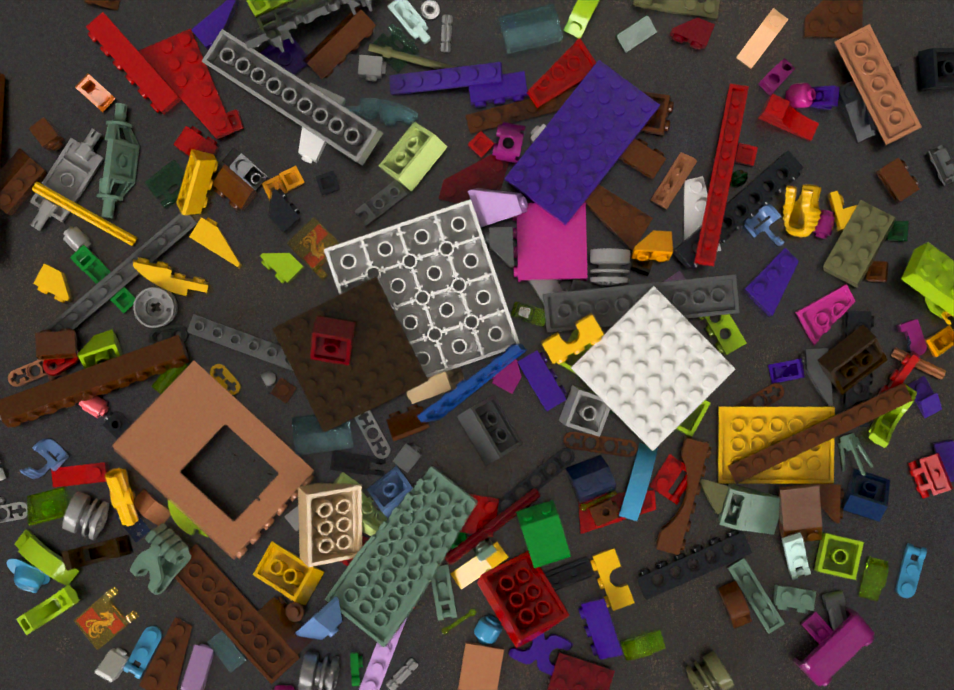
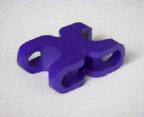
M544 633L532 640L529 648L522 650L513 647L509 650L508 655L524 664H531L537 660L539 670L552 676L555 665L549 660L550 653L557 648L566 651L570 650L573 647V643L557 634H550L544 638Z

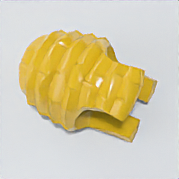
M803 184L801 195L795 201L797 187L787 185L785 204L783 205L784 216L782 219L785 221L783 225L787 233L792 236H809L815 231V227L820 219L821 210L818 199L821 187Z

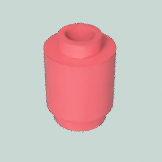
M95 396L88 401L79 402L84 411L96 418L104 417L109 410L108 402L99 396Z

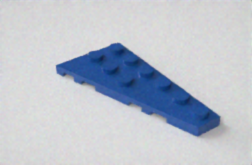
M512 344L505 350L506 353L494 358L488 366L479 370L467 381L464 379L456 385V389L444 394L438 402L429 406L417 417L421 422L441 420L527 351L523 344Z

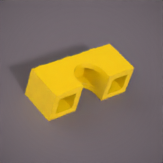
M592 313L574 322L578 328V336L574 341L566 342L562 340L558 332L541 341L553 364L556 362L558 364L563 363L568 359L567 356L573 352L576 355L585 350L584 346L591 343L594 345L602 340L601 336L604 334Z
M612 547L593 554V560H590L593 570L598 571L600 576L597 582L600 589H604L607 596L604 599L607 608L611 607L615 611L635 603L627 583L615 586L610 582V573L614 569L621 567L615 548Z

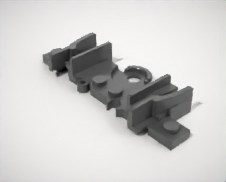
M296 0V2L284 8H277L257 17L256 20L259 28L242 36L248 49L258 47L262 42L267 41L271 46H279L281 52H285L283 41L289 38L291 43H294L289 30L297 28V24L301 22L305 24L310 23L316 17L336 11L340 8V5L348 3L353 15L356 14L354 8L361 5L359 1H361L363 7L367 6L371 12L373 11L371 0ZM269 17L272 18L273 21L265 25L261 22Z

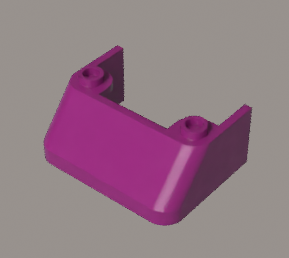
M848 607L845 611L850 616L803 661L800 662L796 658L792 660L817 686L828 685L832 680L831 676L864 645L868 646L875 639L873 637L874 631L856 611Z

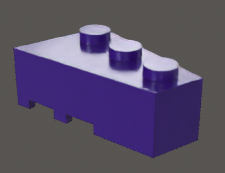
M786 248L782 249L742 291L769 317L773 316L799 260Z

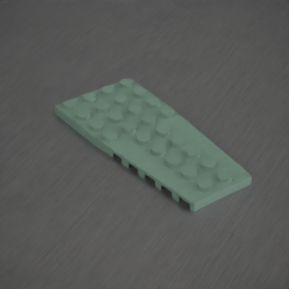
M434 466L428 468L429 470L418 480L416 486L407 493L400 505L391 512L392 514L381 524L379 530L360 549L325 598L327 602H330L333 598L337 597L341 613L382 647L388 645L420 600L478 502Z

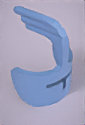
M771 204L763 206L754 217L744 221V226L753 238L765 231L777 246L784 244V241L779 236L776 237L769 229V226L781 217ZM770 216V218L767 221H765L757 229H754V227L760 223L757 220V218H759L762 222L765 218Z
M45 438L37 442L32 448L47 460V464L39 470L28 467L19 471L32 479L40 478L50 468L56 471L67 460L69 455L56 441L51 438ZM50 451L58 461H56L48 452Z

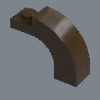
M127 535L61 553L65 569L68 571L129 555L131 550Z

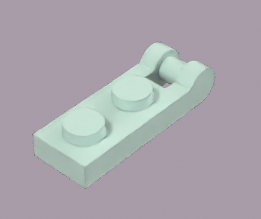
M801 533L782 538L792 581L802 575H811Z

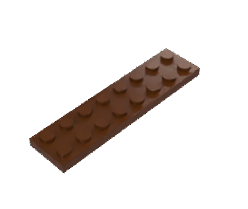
M195 544L189 550L191 555L190 561L174 578L272 684L300 656L293 657L255 615L258 610L201 547Z

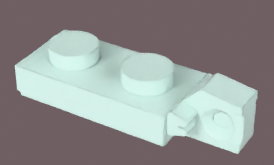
M394 0L388 5L389 10L411 37L413 36L414 39L419 37L425 45L431 41L430 36L426 33L428 30L426 22L408 0Z

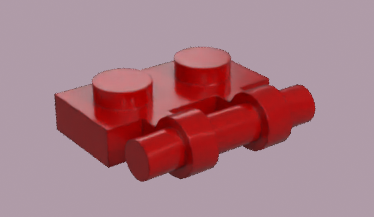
M939 452L919 459L921 467L917 466L915 460L908 463L911 469L909 472L916 481L917 492H920L922 499L930 496L928 489H931L933 496L953 489ZM921 473L925 474L928 483H924Z

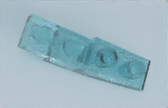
M359 98L360 106L344 107L357 116H365V119H374L376 115H380V121L384 122L385 125H394L396 121L412 124L415 123V120H419L418 113L402 104L384 99Z

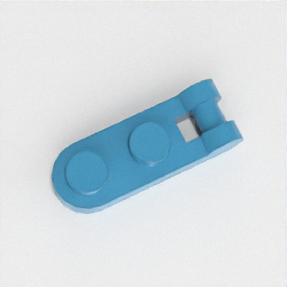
M907 543L895 588L899 596L910 598L915 594L923 562L927 554V548H917L913 544ZM912 554L917 555L916 561L910 560Z
M149 626L143 631L123 668L124 672H130L140 680L162 640L163 635L159 627ZM135 660L141 663L139 668L133 665Z

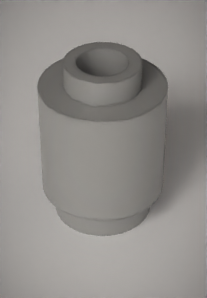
M70 226L63 233L65 235L63 240L75 252L83 245L87 248L92 245L89 241L90 239L77 226L74 228Z

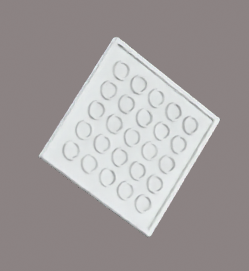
M654 286L601 337V341L594 344L571 367L652 451L735 370Z

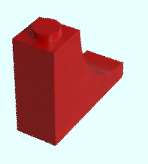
M772 94L766 100L758 119L808 141H812L819 125L818 122L796 111L790 105V101L775 94Z

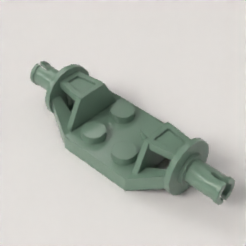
M115 103L114 120L106 121L105 123L108 125L105 135V141H108L103 178L99 180V194H96L97 198L104 200L101 217L114 219L115 202L123 201V196L135 184L140 148L131 129L133 125L125 121L128 105L122 103ZM119 128L123 129L126 140L120 139ZM114 184L120 185L115 194H110Z

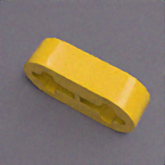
M215 364L212 366L210 376L227 391L229 385L226 381L228 380L230 383L235 382L236 390L228 392L231 395L238 394L241 384L224 365ZM216 368L223 369L222 374L226 377L225 379H222L220 376L215 377Z

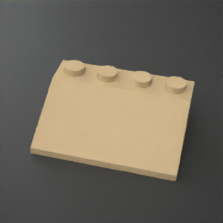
M311 484L298 487L300 559L308 567L354 558L362 548L361 484Z

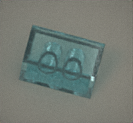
M554 4L498 16L507 54L560 42L563 39Z
M315 414L292 418L293 441L297 455L354 447L351 420L324 433Z

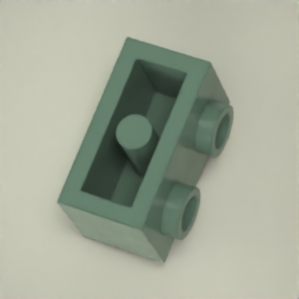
M774 585L772 604L777 605V609L789 611V607L797 608L796 612L808 613V610L814 611L816 591Z

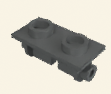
M942 144L929 150L930 160L935 165L938 177L943 185L954 182V163L949 165L947 161L952 159L948 147Z

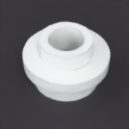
M427 0L422 4L421 13L426 19H434L439 15L440 7L436 1ZM432 7L434 11L432 13H428L427 8Z

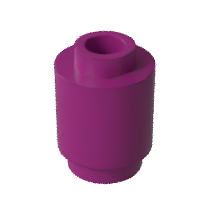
M821 210L818 225L815 227V231H813V233H816V237L827 239V236L832 235L835 222L834 212Z

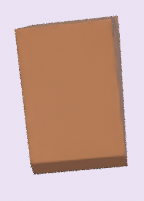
M145 488L134 499V506L142 516L158 526L161 523H165L171 516L169 508Z

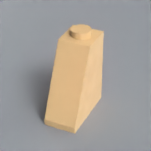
M461 367L428 378V382L407 391V396L411 403L414 404L456 389V385L465 379Z

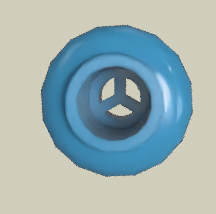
M487 615L479 619L474 629V634L479 643L487 645L497 641L502 631L501 622L498 618Z

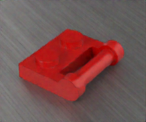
M669 454L648 486L678 505L681 501L679 500L687 488V474L673 495L668 491L682 470L687 472L685 464Z

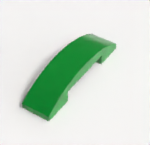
M85 245L70 257L96 284L112 272ZM126 286L110 298L123 314L134 304L136 299Z

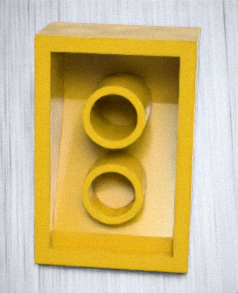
M271 541L253 575L294 602L306 606L324 571L316 566L308 567L299 556Z

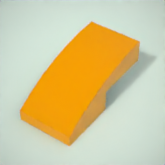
M293 166L263 182L261 185L270 201L271 188L274 187L276 190L280 188L286 194L305 182L297 166Z

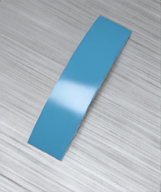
M639 443L618 516L637 522L652 475L658 448L652 451L647 445Z

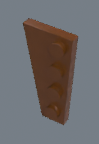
M178 617L174 618L139 684L140 687L146 690H177L193 625Z

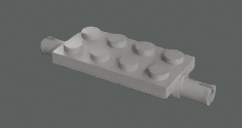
M91 128L84 142L79 143L70 138L41 184L77 203L104 160L103 157L93 152V147L102 134ZM37 193L30 200L39 210L30 225L41 231L49 217L53 216L64 223L70 211Z

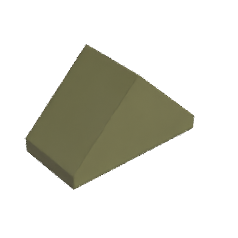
M700 478L699 484H701L704 494L714 512L720 514L729 486Z

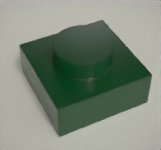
M895 221L888 234V241L908 242L909 221Z

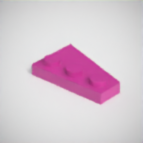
M847 284L836 288L795 311L812 345L815 346L824 333H827L836 320L841 318L855 302Z

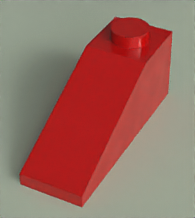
M109 462L59 467L56 471L51 469L53 487L107 482L105 474L110 471Z

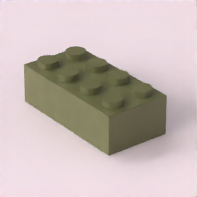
M860 200L823 265L824 271L858 288L892 229L895 217Z

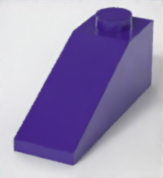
M226 0L192 29V32L207 50L210 49L222 29L227 31L240 0Z

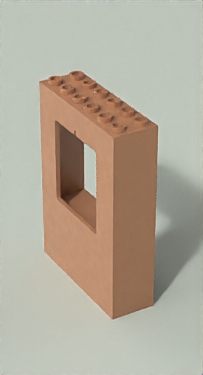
M195 361L175 379L112 445L114 450L233 560L236 557L240 559L247 552L246 546L249 543L254 544L260 538L261 534L259 532L263 528L267 530L273 524V517L276 514L280 516L286 510V503L289 500L293 502L298 497V487L309 485L314 478L312 476L314 470ZM224 425H227L278 472V476L258 496L261 500L255 499L236 521H232L180 473Z

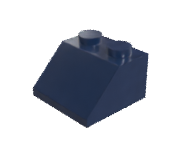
M601 455L565 468L579 504L616 489V482L611 470Z
M853 468L844 496L843 510L880 522L888 507L890 480L865 472V476H863L860 470Z

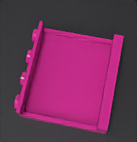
M585 202L566 226L536 203H527L528 212L513 216V221H516L517 228H513V239H517V247H513L514 258H517V266H514V277H518V282H521V280L569 279L587 281Z

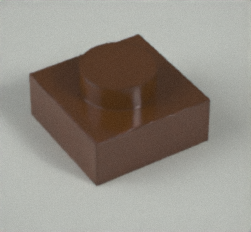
M873 261L867 271L866 280L868 282H887L889 263L886 261Z
M281 377L271 391V394L287 404L297 387Z

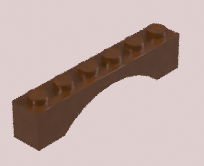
M685 436L681 456L687 471L686 494L677 513L660 527L656 542L657 550L679 555L680 550L685 548L686 539H684L685 532L690 530V513L694 514L696 502H694L695 495H699L701 490L699 480L701 476L704 477L706 472L705 458H709L712 447H709L708 441Z

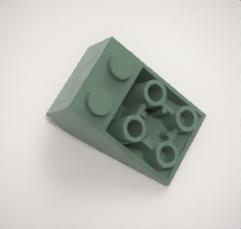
M729 483L722 512L718 517L719 525L736 530L774 535L779 520V496Z

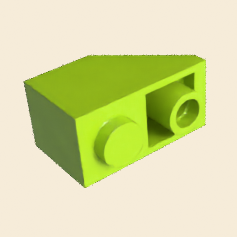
M262 253L260 255L263 259L261 263L268 270L274 269L277 272L275 277L281 283L286 281L290 284L305 268L290 253Z

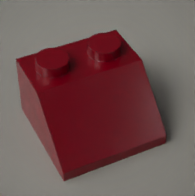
M316 316L312 332L310 359L349 365L355 322Z

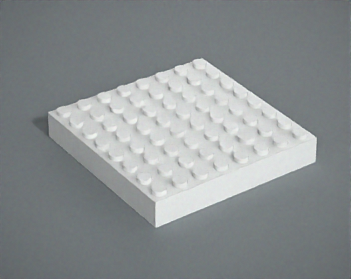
M471 199L324 249L339 295L377 276L427 378L505 352L514 343L516 345L520 344Z

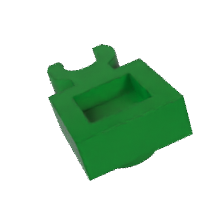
M351 651L352 686H360V668L363 667V656H359V651Z

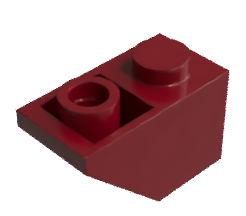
M697 17L672 28L670 36L677 42L683 43L685 41L690 43V46L695 49H705L715 24Z

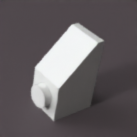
M118 647L111 649L95 673L113 682L119 678L129 659L126 655L127 652Z

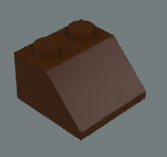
M225 164L213 182V185L216 187L214 191L222 198L224 196L230 199L228 203L236 210L240 208L244 211L258 195L250 185Z
M418 404L407 407L408 411L401 414L400 411L389 414L390 418L386 419L393 441L431 428L429 422H421L417 417L424 412L423 406L418 407Z

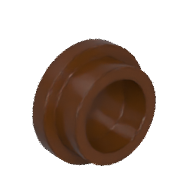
M292 602L286 607L285 613L290 621L298 622L304 617L305 610L300 603Z

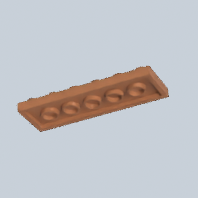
M870 24L834 42L885 145L922 128Z

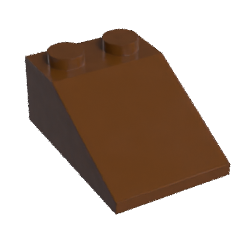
M818 483L779 488V530L782 538L801 533L804 542L822 540V517Z

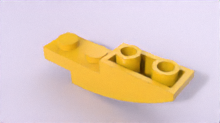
M138 257V260L133 259V267L141 275L167 291L183 296L187 295L188 289L207 293L208 283L205 282L204 278L193 277V279L186 278V275L182 273L171 275L172 268L168 266V263L157 261V264L150 263L149 259Z

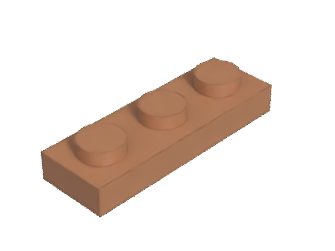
M680 152L652 196L651 201L667 209L697 163V160Z

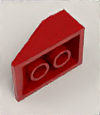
M470 494L478 502L460 532L474 534L494 519L497 515L499 499Z

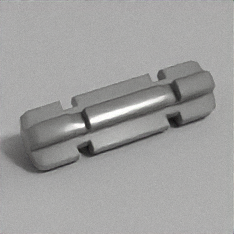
M452 15L442 16L441 52L447 53L451 51Z
M410 658L406 665H403L393 675L394 678H390L386 682V686L390 690H395L399 686L398 684H401L411 674V670L414 671L418 667V663L413 658Z

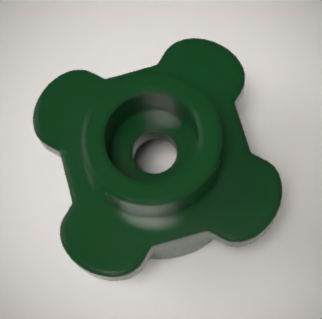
M742 169L732 173L731 186L739 187L745 184L748 179V173Z

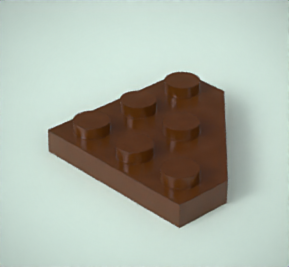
M823 0L804 18V37L843 38L861 29L863 24V0Z

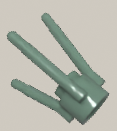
M854 433L840 437L841 442L838 443L840 449L842 472L846 471L845 448L846 452L852 450L859 470L865 476V471L856 448L858 447L871 468L873 464L860 444L858 437H855Z

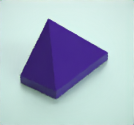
M801 359L768 365L772 383L805 378Z

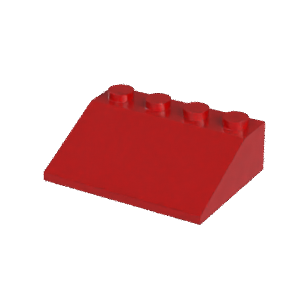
M529 551L483 573L477 582L516 648L532 641L569 617V613L540 567L534 568Z

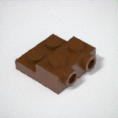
M642 91L660 104V107L641 131L664 136L665 131L669 132L670 120L667 119L668 114L673 112L674 102L671 101L670 95Z

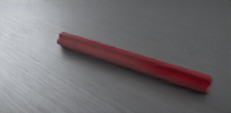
M535 488L452 549L445 556L446 562L452 565L517 516V511L526 509L541 497L539 491Z

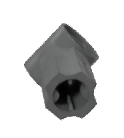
M842 590L822 594L824 607L828 611L833 631L847 619L845 611L846 602Z

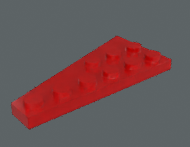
M191 28L139 50V53L216 139L234 132L207 65L202 62L203 56Z

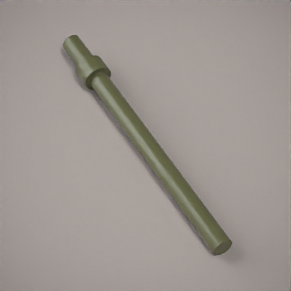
M370 43L368 51L382 54V57H393L434 69L456 67L393 50V47L386 45L382 47Z

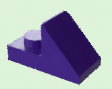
M812 87L815 89L816 98L809 107L830 110L832 106L838 105L840 87Z
M921 376L907 384V386L917 392L915 402L924 418L942 410L937 392H933L925 376Z

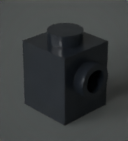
M111 411L104 418L106 422L103 424L117 439L132 425L119 411L114 413Z

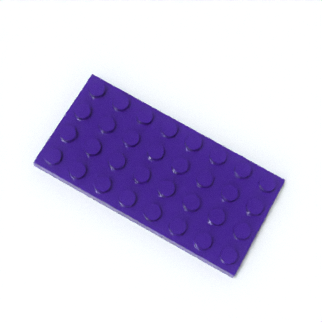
M598 60L508 173L505 181L566 226L655 114L660 104Z

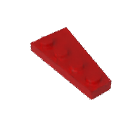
M580 38L527 91V94L537 108L582 82L596 64V61Z
M647 490L639 515L656 510L655 490ZM626 492L607 493L580 504L578 501L580 534L627 519L618 516L614 520L596 526L589 511V507L611 499L612 502L616 501L620 511Z

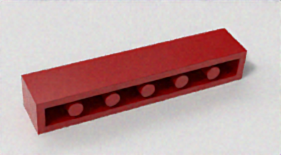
M104 12L86 26L90 31L87 35L94 42L97 40L100 42L102 52L107 57L111 55L115 59L112 63L119 71L124 69L127 73L126 79L132 85L136 83L140 87L137 91L144 99L148 97L152 101L150 105L157 113L161 111L165 115L181 101L178 95Z

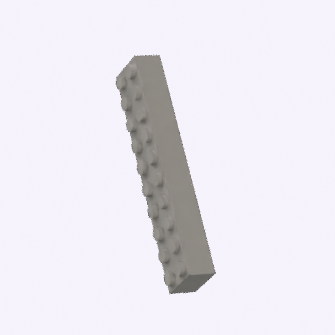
M223 29L202 60L209 67L362 166L383 135V132L264 55L253 48L248 49L245 43Z

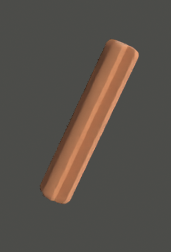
M895 347L891 356L902 361L908 352ZM921 358L914 366L939 379H943L946 374V370Z

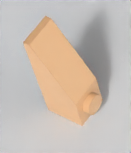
M773 8L736 58L752 69L788 21V18Z

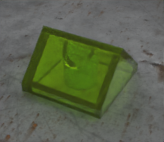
M65 487L27 496L29 526L65 517L69 506Z

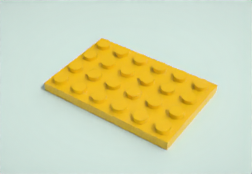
M718 406L717 483L736 484L728 469V465L835 415V407ZM835 438L737 484H834Z

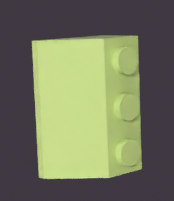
M413 122L379 164V167L412 191L443 154L447 146L435 134L418 123Z

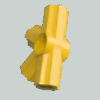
M112 469L105 474L110 489L112 505L114 508H117L122 525H134V523L138 522L139 517L134 506L135 492L129 487L128 472L126 469Z

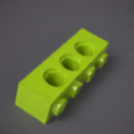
M730 314L719 315L717 323L712 322L710 316L698 317L701 321H705L707 325L705 329L710 337L713 336L717 342L715 347L720 354L728 355L747 344ZM721 329L728 330L729 337L727 339L720 337Z

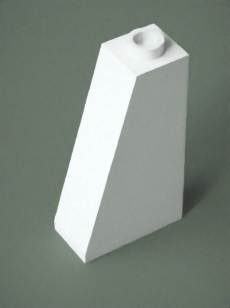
M310 82V86L344 107L346 103L345 98ZM302 127L298 151L302 156L301 159L312 164V161L317 163L327 142Z

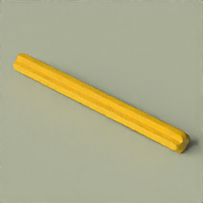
M39 182L34 184L32 190L123 242L131 246L135 244L136 236Z

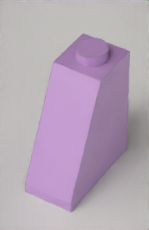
M481 188L468 191L480 227L528 212L527 201L525 197H522L521 193Z
M200 644V646L194 645L181 690L205 689L214 656L213 649L205 644Z

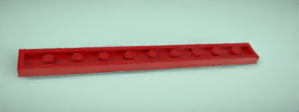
M730 84L695 257V263L715 265L749 86Z

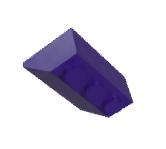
M601 595L580 602L581 607L578 610L581 618L586 619L588 626H584L587 637H592L594 644L590 646L593 655H598L599 660L623 655L604 597Z

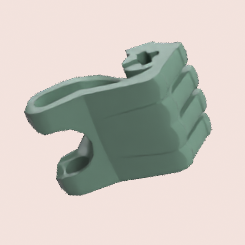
M161 523L149 532L145 539L148 543H152L151 547L141 552L130 568L134 576H144L149 571L150 583L148 589L155 595L164 592L173 578L191 559L187 545L182 542L178 535H175L172 529H168L164 523Z

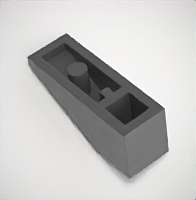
M829 348L803 350V354H800V359L806 374L826 406H833L831 381L817 361L829 351Z

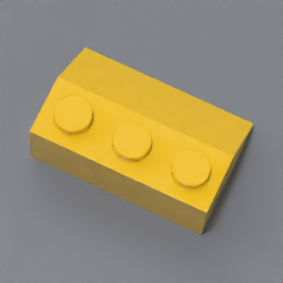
M191 149L176 201L181 214H201L202 208L206 207L208 200L206 197L207 191L211 190L213 184L211 177L218 167V161H216L217 159L214 154Z

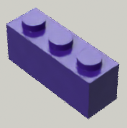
M524 71L503 74V82L468 86L471 105H475V107L487 106L486 103L490 102L503 104L506 103L505 100L513 99V102L522 101L524 97L528 96Z
M536 350L517 363L547 412L567 400L565 396L568 394L562 385L558 386L555 381L558 377L552 368L549 370L545 363L548 360L543 352L539 353Z

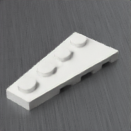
M703 176L685 180L683 241L695 232L703 222L708 197ZM694 243L693 251L696 253L698 244ZM720 243L718 244L717 252L721 251Z

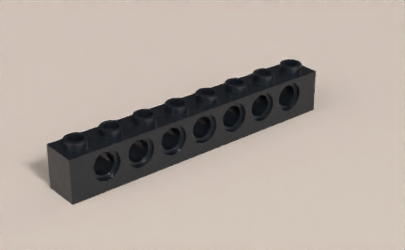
M789 150L777 158L726 203L724 219L728 221L729 226L728 228L722 226L719 242L723 244L731 237L729 234L734 229L738 231L745 225L743 221L747 217L750 219L759 212L758 208L762 204L766 206L773 200L771 196L774 193H781L787 187L785 184L789 180L793 182L801 175L799 171L804 167ZM778 169L784 172L783 179L778 176ZM764 182L770 184V191L764 189ZM750 194L756 196L757 201L755 204L750 201ZM736 206L742 209V216L736 214ZM702 225L673 250V254L686 269L696 268L699 265L695 263L696 253L693 251V245L699 242Z

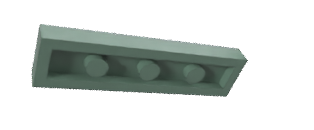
M741 558L728 566L729 572L737 582L766 632L770 634L784 625V621L745 558Z

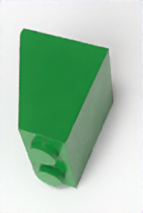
M553 500L516 512L534 568L571 557Z

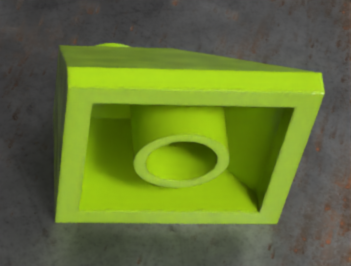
M113 329L94 335L78 353L84 369L123 355L120 343Z

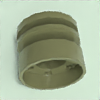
M714 651L702 657L705 666L701 667L698 662H693L697 671L694 672L690 665L685 667L688 679L695 690H715L716 686L721 690H729L735 686Z

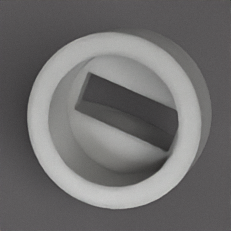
M265 371L260 374L266 387H270L275 383L276 376L273 372Z

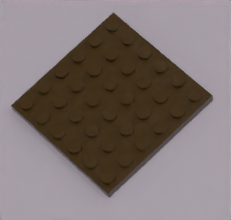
M377 276L272 328L324 433L429 381ZM316 316L355 322L349 365L310 359L312 332Z

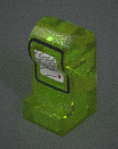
M514 301L510 314L511 317L542 328L544 327V309Z

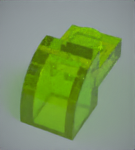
M869 557L863 573L864 578L858 593L859 597L878 602L882 588L885 587L887 581L888 561Z
M661 630L621 642L626 660L653 655L652 653L666 649Z

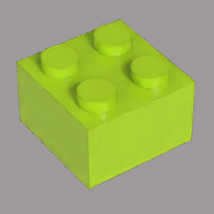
M822 532V540L819 543L814 570L856 580L864 542Z

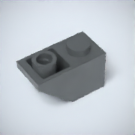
M233 148L222 160V163L228 166L254 190L268 177L236 148Z
M413 442L410 445L406 443L393 462L409 473L422 456L420 453L421 449Z

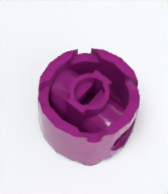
M503 122L502 125L499 124L496 136L500 137L499 143L494 144L492 155L496 156L497 160L517 163L519 158L516 157L520 156L524 133L521 131H525L526 126ZM507 137L512 138L514 145L511 147L505 146L504 139Z

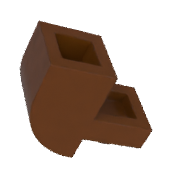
M734 581L719 587L721 599L728 611L734 629L752 622L751 613L737 582Z

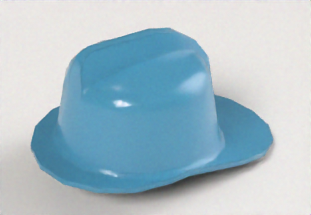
M11 558L6 562L7 567L14 574L15 584L22 590L36 593L41 585L47 584L50 581V577L37 567L21 560Z

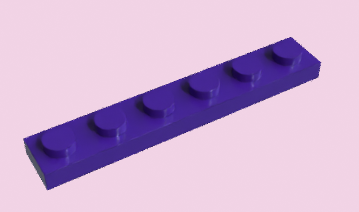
M495 62L389 75L391 95L501 83L503 82L502 63Z

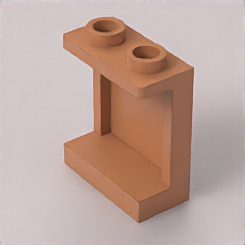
M466 641L458 690H497L504 648Z

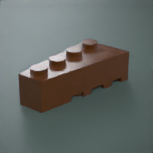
M600 185L595 188L585 201L586 207L630 252L634 250L653 219Z

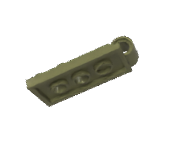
M634 0L633 5L644 9L717 20L720 0H706L703 3L697 0Z

